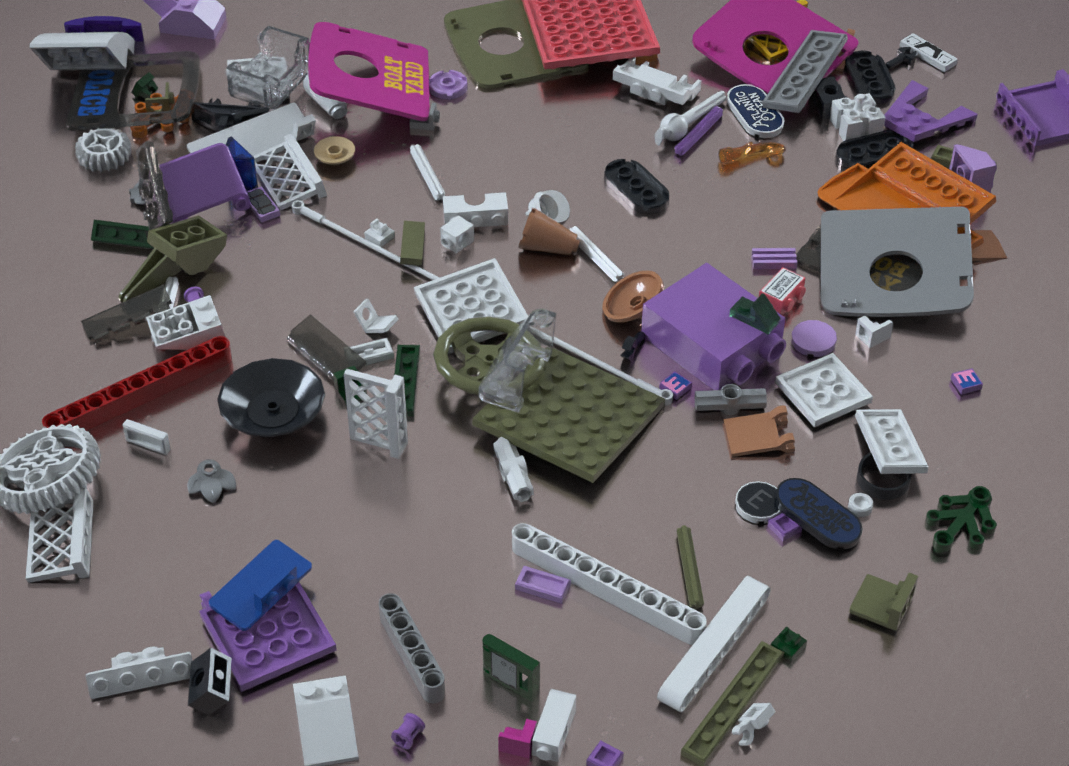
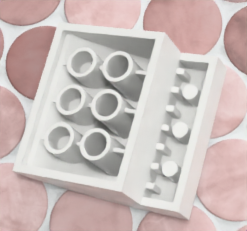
M124 32L44 33L32 40L30 49L50 70L126 69L127 55H134L135 40Z

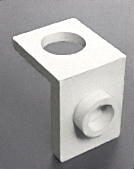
M365 299L354 310V314L365 333L381 334L387 332L398 321L397 315L378 316L369 299ZM364 308H367L370 312L368 320H365L362 316Z

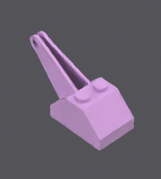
M143 0L162 17L158 23L160 33L215 40L226 19L225 7L217 0Z

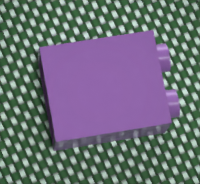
M708 263L703 264L643 303L642 332L645 333V339L713 390H721L727 384L735 383L741 385L745 383L757 366L765 361L769 363L775 362L786 348V341L783 339L785 317Z

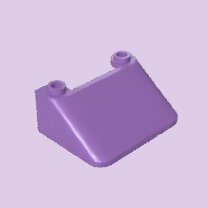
M223 143L211 145L158 165L150 173L159 217L163 226L188 219L192 215L231 201L232 206L238 211L251 208L249 196L231 152Z

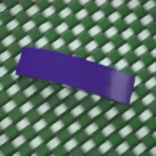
M93 16L74 19L64 23L66 33L124 32L129 34L135 41H144L142 24L127 18Z

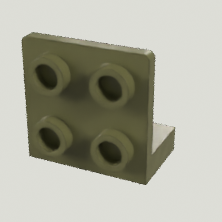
M908 573L905 581L900 580L898 585L867 574L850 606L849 612L897 631L915 594L918 576Z

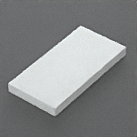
M901 409L856 410L855 418L881 474L927 473L929 466Z

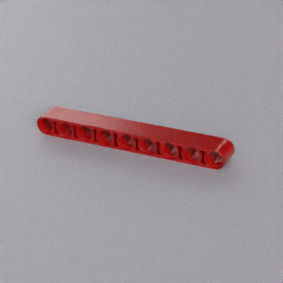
M223 336L214 337L45 415L42 419L43 427L50 428L53 424L56 427L60 424L64 426L71 424L72 426L78 425L79 428H84L85 431L92 429L227 366L232 361L230 341Z

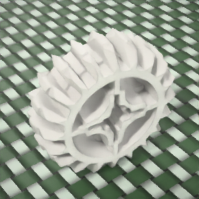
M106 126L102 129L99 127L96 130L90 129L89 133H83V137H78V142H76L75 146L76 158H78L80 165L84 166L86 170L91 169L92 172L99 170L100 173L103 170L110 171L113 168L117 170L118 166H124V162L129 161L132 152L131 142L126 133H122L121 129L116 130L114 127L108 129Z

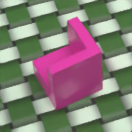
M526 719L523 730L506 727L504 732L499 734L498 750L530 758L532 739L537 728V721Z

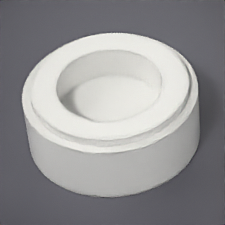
M856 493L849 498L848 510L856 516L865 517L872 512L873 500L867 494Z

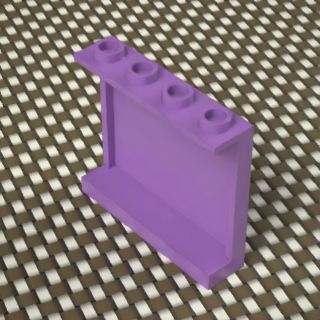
M1064 69L1056 71L1054 81L1010 91L1003 83H1000L996 95L998 103L1003 106L1007 114L1011 116L1016 125L1020 127L1027 139L1035 147L1069 139V75Z

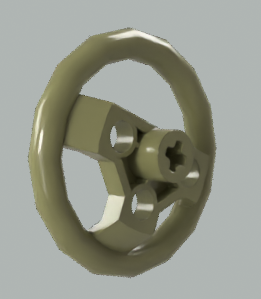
M489 316L468 318L451 325L438 338L433 353L438 372L452 386L469 394L485 397L513 395L531 387L542 375L546 361L541 341L528 328L508 319ZM490 330L508 335L498 345H481L472 339L470 333ZM450 345H452L457 358L464 362V367L458 371L450 364L447 355ZM526 347H528L532 360L530 367L525 373L510 381L498 382L500 372L520 360Z

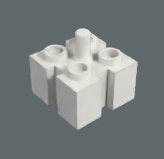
M870 93L858 94L854 97V100L849 98L832 100L830 121L835 129H839V135L843 141L884 130L886 117L880 108L875 107L876 102Z

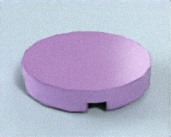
M449 70V72L444 73V71H439L429 78V91L437 98L455 99L464 95L467 91V78L461 72Z
M807 320L800 322L794 327L791 341L794 348L801 354H814L813 357L828 355L834 350L837 336L834 329L827 323L818 320Z

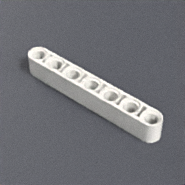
M746 576L665 680L658 692L657 700L679 712H683L765 604L771 587L750 576Z

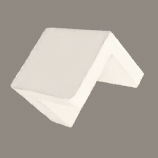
M866 316L858 319L855 335L871 348L891 338L893 322L888 320L882 324L878 322L873 323Z

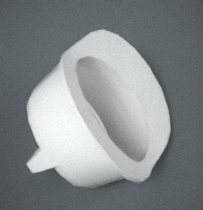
M555 190L540 191L530 201L529 210L525 213L526 216H529L532 208H535L560 223L569 217L570 207L562 193Z

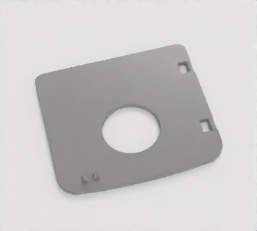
M929 207L824 212L821 216L820 299L822 308L832 315L866 317L923 316L957 313L967 310L973 304L974 299L969 210L965 207ZM957 227H965V234H957ZM902 254L915 259L920 264L923 274L920 281L907 290L888 291L878 287L872 281L870 269L877 260L884 256ZM960 279H967L968 286H960Z

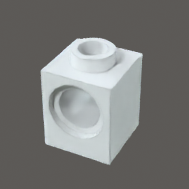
M459 215L440 228L441 244L456 254L474 242V225Z

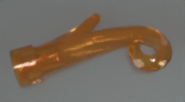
M749 142L741 147L722 148L719 150L718 155L720 162L726 165L733 163L735 160L766 152L776 156L785 153L786 148L780 143L753 144V142Z

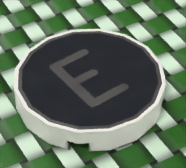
M760 481L745 484L736 494L735 504L737 512L742 518L752 523H758V521L768 523V520L782 513L775 503L777 488L769 483Z

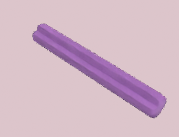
M715 106L675 146V154L683 156L721 118L723 109Z

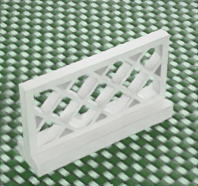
M292 133L284 136L285 142L249 158L251 165L280 211L292 206V203L296 200L303 201L316 194L319 199L327 196L322 179ZM286 150L284 156H276L277 153ZM267 160L265 165L257 164L259 161ZM277 161L280 164L278 167L271 166L272 162ZM286 163H293L291 168H284ZM267 171L275 172L272 177L265 176ZM280 173L288 174L285 179L278 178ZM293 175L301 176L299 180H291ZM275 183L282 184L280 189H275L273 186ZM288 185L295 186L293 191L286 190ZM301 187L310 188L305 192H299ZM282 195L290 196L289 199L280 202Z
M346 369L344 372L350 439L389 449L390 457L399 459L408 444L404 377L394 375L392 380ZM352 379L358 380L362 386L356 385ZM374 385L384 387L385 391L381 393ZM367 389V390H368L369 392H371L375 397L370 398V397L364 392V390ZM358 395L364 402H358L354 396ZM380 401L386 408L382 409L375 402ZM369 406L376 413L372 415L365 407ZM359 411L365 419L362 420L355 412ZM381 417L387 424L383 425L377 418ZM370 422L377 429L373 431L367 423ZM360 427L366 434L358 433L357 428ZM382 433L388 440L382 439L379 434Z
M87 488L81 489L80 494H75L72 500L68 499L64 501V504L56 505L55 509L50 507V510L43 517L31 511L25 578L28 583L77 574L80 579L89 577L93 499ZM73 503V506L67 512L61 510L66 504ZM56 513L60 514L61 517L54 524L49 522ZM67 520L71 521L72 525L65 531L60 529ZM43 525L48 526L49 529L41 536L37 534V531ZM55 532L59 533L60 536L53 543L47 540ZM66 539L70 540L71 544L64 550L59 548ZM42 544L48 546L40 555L35 553V550ZM53 551L59 553L52 562L46 560ZM65 558L70 560V566L57 567ZM41 563L46 565L41 572L34 573V569Z

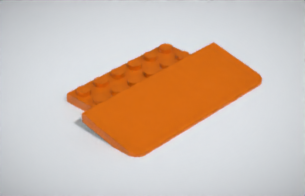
M902 142L869 169L857 163L832 177L817 192L821 200L837 210L965 207L970 212V224L996 203L995 195ZM957 227V234H965V227ZM970 229L971 248L973 250L984 243V238Z

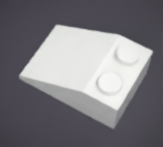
M346 675L293 684L304 765L325 766L359 760Z

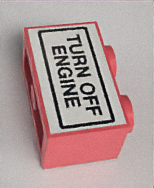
M782 267L759 291V300L783 316L793 308L794 303L798 299L801 300L806 292L804 287L805 277Z

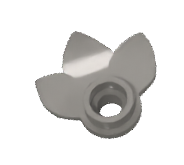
M207 459L198 465L197 472L189 478L187 488L189 494L201 492L209 502L215 503L222 489L236 490V480L230 471L221 469L217 461ZM212 468L213 471L206 472L205 469Z

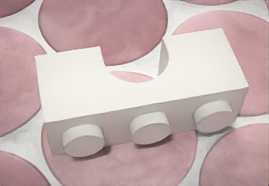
M506 192L485 194V201L476 206L467 204L464 200V195L443 196L444 224H447L459 215L473 224L474 227L508 225Z

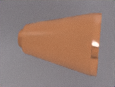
M532 208L518 248L571 255L572 251L576 253L580 240H577V234L538 209Z

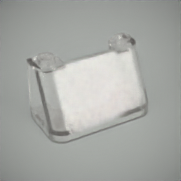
M542 308L532 311L505 341L479 385L478 395L482 401L518 413L520 412L524 402L522 392L525 370L528 364L533 365L538 358H544L543 360L547 362L550 359L557 313Z

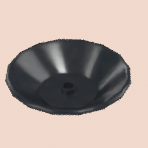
M270 358L251 362L235 370L222 384L217 401L220 415L232 428L250 436L275 437L291 434L308 425L321 411L325 391L322 380L310 367L294 360Z

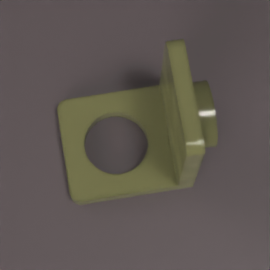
M166 82L165 97L145 99L148 116L171 114V104H174L175 100L174 92H170L169 82ZM153 103H159L162 105V108L154 110L150 106Z

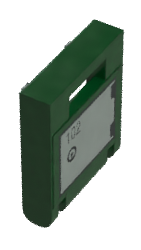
M492 634L485 635L482 639L483 673L533 702L540 694V662ZM522 673L528 676L525 681L522 680Z

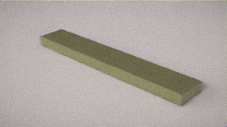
M763 641L760 642L681 749L682 756L700 766H705L782 661L784 658L783 651Z

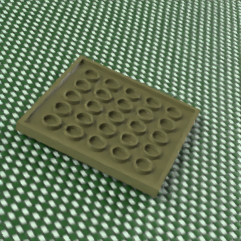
M547 346L544 349L546 361L543 373L532 386L513 395L494 397L473 417L472 425L498 438L503 437L509 440L511 444L593 483L665 406V398ZM531 362L515 378L523 375L530 367Z

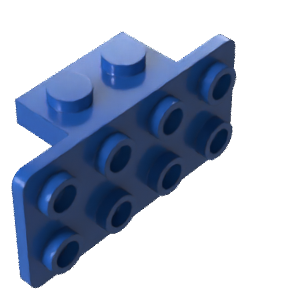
M274 540L209 599V607L240 630L247 631L311 571L312 564L280 540Z

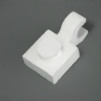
M753 703L739 718L738 722L740 724L732 729V734L740 735L743 733V738L739 742L740 746L750 745L754 739V730L762 729L769 723V719L776 712L771 703Z

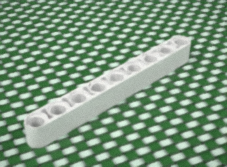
M520 523L513 527L512 550L516 555L557 576L570 579L572 584L689 645H693L706 629V617L697 610L529 524Z

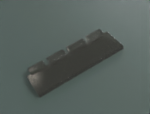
M161 285L86 318L81 322L89 340L94 338L95 342L98 343L109 338V331L111 330L116 335L130 329L129 322L134 321L135 326L146 322V317L150 316V313L154 312L156 314L170 309L169 305L172 304V301L164 285Z
M311 314L293 328L291 334L287 337V341L298 349L299 352L312 361L314 365L326 373L333 381V373L353 365L359 371L367 364L362 357Z

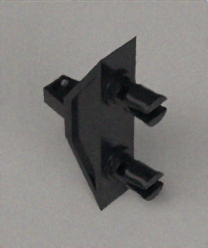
M211 98L209 103L190 102L192 120L218 132L269 112V107H261L258 101L253 105L252 101H250L248 106L222 104L218 98L214 102L213 98Z

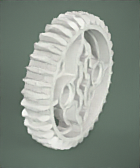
M53 424L50 428L44 426L42 430L37 431L35 429L33 433H26L25 437L18 438L17 442L10 443V447L4 448V453L0 454V506H3L5 510L8 509L10 512L16 511L17 514L24 512L27 515L31 511L35 514L39 510L46 512L50 507L55 509L56 505L64 504V501L68 499L72 500L75 494H80L81 489L87 488V483L93 481L92 477L97 475L96 470L100 468L101 454L96 440L90 435L89 431L79 428L78 425L72 426L68 424L64 426L60 424L56 427ZM64 447H76L82 449L83 451L82 453L76 454V452H73L72 449H64ZM8 483H14L18 488H24L25 491L10 490L7 488Z

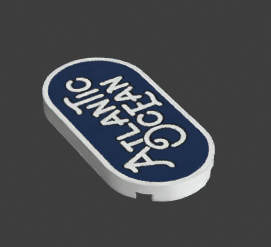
M749 84L737 85L731 88L727 94V105L749 134L753 136L755 134L760 135V138H772L781 133L784 127V117L779 110L763 108L762 101L767 94L762 89Z

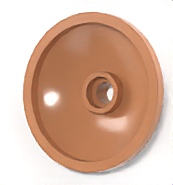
M639 271L618 281L604 298L602 309L606 317L613 322H630L642 317L643 303L664 289L661 277L653 271Z

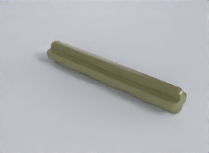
M682 525L681 528H677L676 533L689 606L697 610L699 607H703L704 599L691 529L686 527V525Z

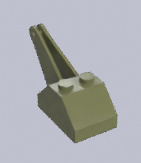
M199 215L149 230L147 243L154 249L121 291L118 297L119 301L127 307H132L147 294L166 282L168 277H173L181 270L188 275H195L207 270L225 248L227 234Z

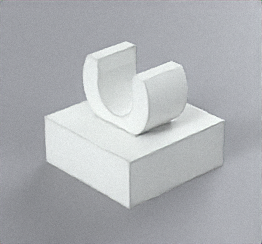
M379 219L371 222V228L364 232L365 239L379 247L384 246L395 238V231L389 228L387 224L379 222Z

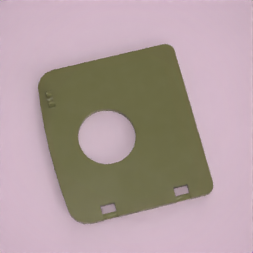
M504 0L454 10L447 13L444 17L446 31L460 61L475 84L482 88H498L512 83L517 84L560 75L565 72L584 70L589 67V64H581L574 67L544 70L522 0ZM509 31L519 35L523 39L524 45L514 53L497 55L483 50L479 45V41L488 33Z

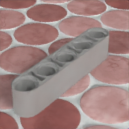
M392 593L383 595L379 599L380 621L420 694L429 703L442 701L445 697V677L401 598Z

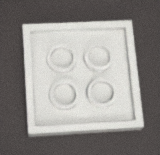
M834 353L778 375L775 380L777 386L814 427L872 403L873 399L870 392Z

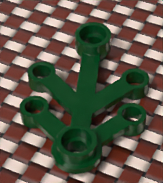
M976 486L969 491L968 495H942L938 501V508L942 511L929 510L927 512L925 521L930 526H937L942 520L955 519L947 530H940L934 534L933 546L936 551L946 553L951 550L954 537L965 524L970 535L968 545L975 550L983 547L985 538L980 534L974 517L977 509L983 520L981 531L987 535L995 532L997 523L992 519L988 508L991 505L992 496L986 487ZM953 505H967L964 509L951 510Z

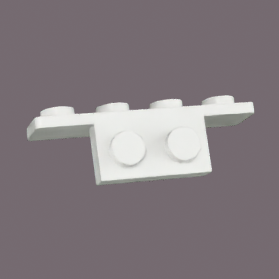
M148 647L138 653H120L116 657L111 658L112 668L86 674L90 698L95 699L190 679L191 661H193L191 652L165 657L163 647Z

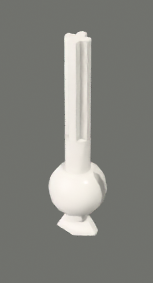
M725 92L715 93L682 115L677 113L666 115L660 123V128L654 135L655 143L659 146L664 139L670 141L681 140L686 135L689 124L712 110L715 106L726 101Z

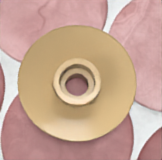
M327 137L315 145L314 154L323 163L341 164L354 156L355 146L352 141L344 137Z

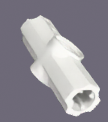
M500 437L493 443L499 461L503 481L508 483L514 500H519L520 502L527 501L534 495V489L528 477L525 459L522 455H519L515 445L511 444L509 440Z

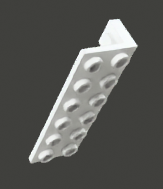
M291 103L187 144V149L190 153H193L211 145L223 143L229 148L235 165L248 161L252 156L285 142L284 136L292 133L296 141L314 135L316 120L312 114L304 117L297 104Z

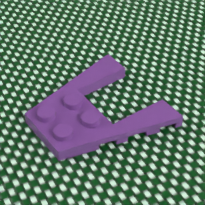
M912 80L884 115L886 117L885 127L915 142L933 136L935 131L945 132L948 131L949 127L954 125L956 127L963 126L969 120L975 122L978 114L963 106L958 107L939 120L928 113L922 112L912 104L925 97L929 88Z

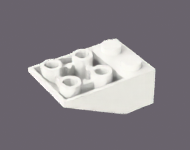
M210 295L146 317L157 349L188 350L214 337H225Z

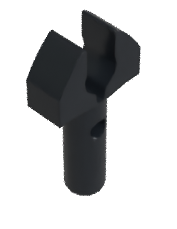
M911 47L899 48L897 50V57L886 62L887 68L891 69L902 62H907L910 65L915 63L917 51L910 54Z
M640 331L634 337L628 336L622 346V349H625V351L620 356L631 361L634 358L636 347L645 339V333Z

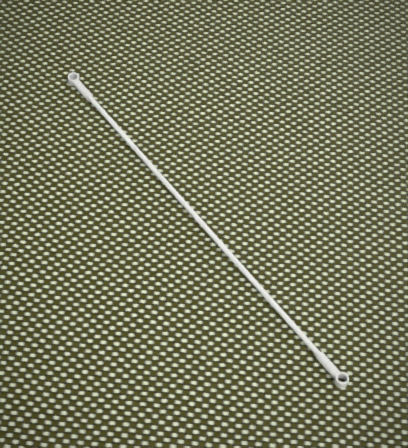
M296 200L292 203V212L295 215L302 214L320 224L323 223L400 263L399 256L325 219V216L305 207L303 201ZM405 265L432 280L440 278L416 265ZM531 324L524 326L530 331L636 386L665 398V406L673 402V392L671 390H661L641 379H636Z

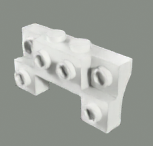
M636 57L629 59L623 65H618L613 70V80L630 86V93L663 105L669 100L683 105L687 100L692 101L701 91L702 80L698 79L692 85L687 83V75H683L677 82V76L649 67V62L647 61L641 66L636 65Z

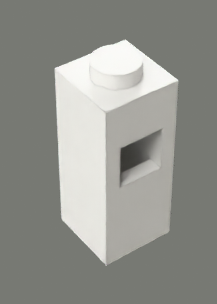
M555 689L550 690L532 739V756L545 761H559L576 712L575 694Z

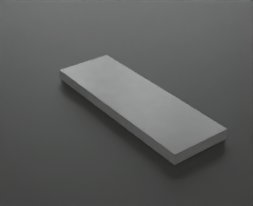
M811 30L762 101L763 108L800 113L847 42V34Z

